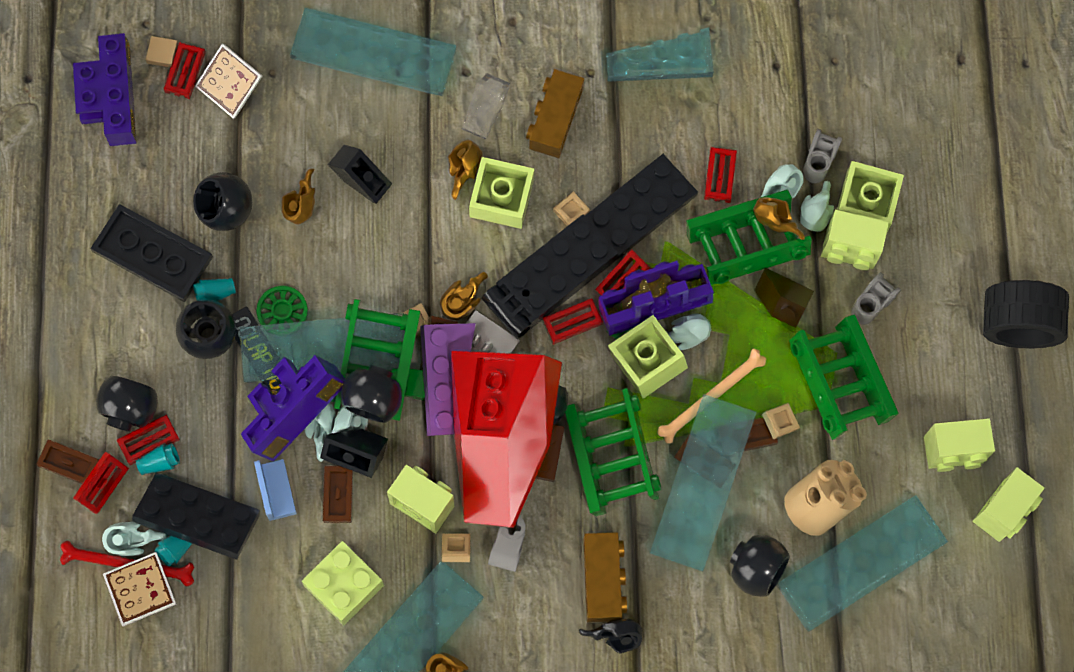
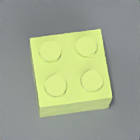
M482 157L469 205L470 217L522 229L534 182V168Z
M851 161L846 173L837 210L889 222L888 232L893 221L904 175Z
M835 209L827 226L821 257L827 258V261L835 264L843 262L853 264L855 268L860 270L874 269L883 252L889 222Z
M654 315L608 345L612 358L643 399L688 368L685 356Z
M990 418L936 423L924 436L928 469L937 468L938 472L951 471L954 469V466H964L965 469L979 468L995 452Z
M405 465L387 491L389 503L436 534L455 507L454 496L451 494L452 489L441 481L434 483L427 478L428 473L420 467L414 466L411 468Z
M1017 467L1002 481L972 522L999 542L1006 536L1011 539L1026 523L1027 520L1023 516L1027 517L1043 500L1039 495L1044 490V487Z
M343 541L302 580L304 587L343 626L384 586L382 579Z

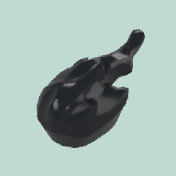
M627 618L611 620L593 630L579 629V633L582 636L593 637L597 641L609 638L606 644L615 652L621 654L634 650L641 645L643 629L637 622Z

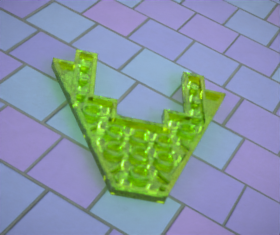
M664 242L660 263L678 261V271L686 265L694 264L696 266L701 264L673 244ZM646 262L652 269L657 265ZM698 279L686 284L688 289L701 286L702 282ZM729 281L724 284L711 285L714 291L713 303L707 304L705 317L711 324V331L729 334L721 381L746 362L750 357L751 350L754 348L758 349L760 355L766 358V364L763 367H756L677 431L674 438L716 430L724 425L763 418L762 414L766 411L789 403L793 414L817 410V404L797 358L793 356L790 349L789 340L802 329L799 327L794 328L772 317L764 304ZM805 332L808 337V340L814 338L813 336ZM828 346L813 350L819 364L837 359L838 353ZM834 372L824 374L830 389H832ZM693 378L689 403L653 396H646L643 399L639 393L632 392L633 395L637 394L641 404V410L638 411L645 443L664 440V437H660L657 434L659 426L670 424L719 383ZM607 388L604 406L625 401L622 390ZM628 412L609 416V418L629 421L628 428L631 427ZM634 438L625 440L624 443L626 447L636 445Z

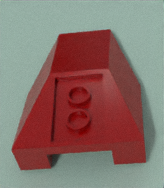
M451 351L454 440L464 523L514 528L550 447L562 362L545 355Z

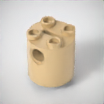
M827 460L788 490L785 496V508L793 524L802 532L812 536H820L857 509L862 501L866 499L867 493L854 473V467L850 462L846 460L841 462Z

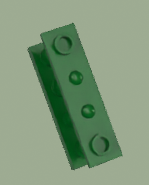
M788 189L764 196L787 201L791 213L792 197ZM759 198L686 220V233L690 244L700 241L711 263V266L707 267V276L711 285L724 284L730 279L763 270L765 267L769 268L788 261L801 260L811 255L812 239L809 235L804 240H801L796 234L787 231L784 234L788 242L773 246L764 226L757 220L753 208ZM752 226L763 250L747 254L736 229ZM723 233L727 234L737 258L725 262L721 261L711 237Z
M354 299L353 304L348 303L345 320H350L341 374L346 380L347 374H351L354 370L358 368L368 370L369 366L349 363L352 346L395 354V357L400 358L398 369L393 368L388 371L393 373L392 379L397 381L402 388L401 406L397 414L392 418L393 420L400 421L420 311L409 309V313L403 314V316L361 309L359 308L361 300ZM357 319L400 327V330L405 331L403 342L392 343L355 336ZM341 391L331 401L335 402L334 409L341 408Z
M855 314L845 317L836 325V332L808 340L803 329L798 331L789 340L791 352L797 358L823 418V426L830 434L832 440L837 439L848 430L847 424L873 416L877 424L881 425L888 423L899 414ZM837 342L843 344L847 356L822 364L818 363L813 351L814 349ZM850 366L854 369L858 381L833 389L829 388L824 374ZM861 391L865 394L869 406L845 414L840 413L835 399Z
M628 388L622 389L625 401L587 412L581 410L576 404H571L567 406L565 412L589 512L596 517L607 514L605 506L610 501L648 491L649 497L653 500L660 499L658 491L662 490L658 475L653 474L638 411L641 410V404L637 394L633 395ZM628 412L631 427L594 438L587 436L585 426H588L589 422ZM634 438L638 454L599 465L597 462L594 463L592 453L595 452L596 448ZM641 464L644 481L608 491L600 489L598 479H601L602 475Z

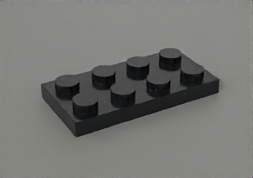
M120 204L90 248L93 253L183 302L187 300L194 288L193 285L197 284L213 258L212 254Z
M156 472L132 515V522L238 560L259 518L260 510Z

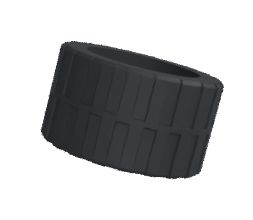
M1031 280L1004 281L988 287L985 291L983 336L995 344L1014 348L1035 349L1062 344L1068 338V292L1061 286L1052 283Z

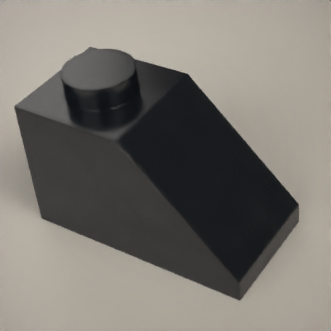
M343 145L327 164L343 182L375 204L378 203L392 185V182L359 148Z
M365 429L327 434L324 439L320 459L372 478L383 460L388 438Z

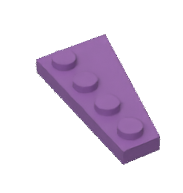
M476 323L420 326L427 436L454 435L451 351L471 352Z

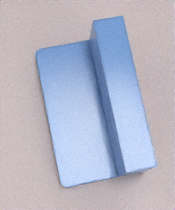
M284 459L261 464L260 460L254 461L263 504L269 521L296 515Z

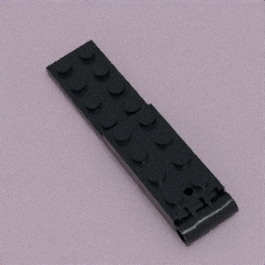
M662 154L585 216L583 214L497 281L496 285L487 290L481 299L512 335L519 339L542 321V318L552 313L698 195V191L672 162Z

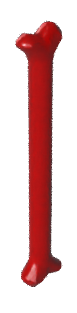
M70 541L63 542L60 547L63 551V555L60 558L62 565H66L71 560H80L118 568L136 560L78 549ZM189 562L181 568L162 565L166 577L178 579L186 587L194 583V579L191 576L194 570L193 563Z

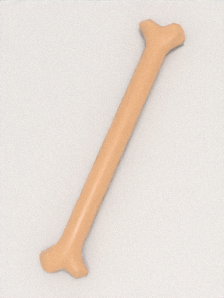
M752 349L750 357L746 362L670 424L659 426L657 434L660 437H664L666 443L671 444L677 431L754 368L763 367L766 364V358L760 355L758 349Z

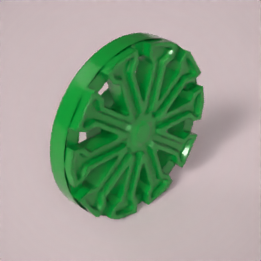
M276 286L267 290L260 297L256 314L260 325L266 332L286 337L287 335L295 334L305 324L308 316V307L305 298L298 290L289 286ZM277 292L280 293V299L278 300L274 296ZM288 292L292 293L291 297L286 300V294ZM270 299L273 304L265 303V300ZM296 299L301 300L300 303L292 305ZM263 309L271 311L265 314L261 313ZM301 309L303 310V314H298L294 312ZM273 318L269 324L264 323L265 320ZM291 318L296 319V320H300V321H299V323L296 325V324H294V322L292 321ZM285 321L290 326L288 330H285ZM279 322V329L274 330L273 328Z

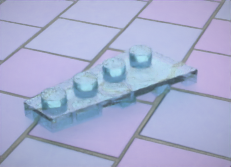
M709 27L700 29V33L677 35L676 39L663 42V39L652 42V45L640 47L638 45L607 53L608 82L713 77Z

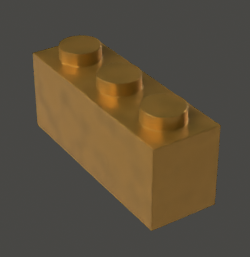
M554 69L551 78L546 77L542 92L546 93L544 100H538L534 113L535 116H538L535 125L530 124L526 139L530 140V150L560 159L584 89L585 78Z
M618 532L585 533L583 543L587 622H609L622 619V613H627L626 596H621V585H626L625 568H620L619 557H624V540H619Z

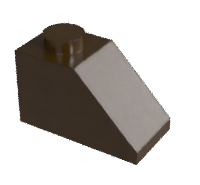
M766 267L755 288V292L770 315L794 328L797 327L814 293L813 290Z

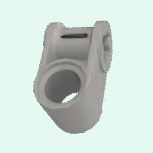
M817 129L803 168V175L807 181L820 183L825 179L840 146L841 137L834 138L821 133V130ZM818 164L822 170H816L811 165Z
M881 272L858 297L851 310V315L855 314L859 324L865 325L872 322L901 291L899 287L895 288L883 278L884 274ZM860 305L869 306L872 312H864Z
M520 516L516 522L518 531H515L514 535L509 534V529H507L509 527L499 528L488 565L516 572L525 536V522Z

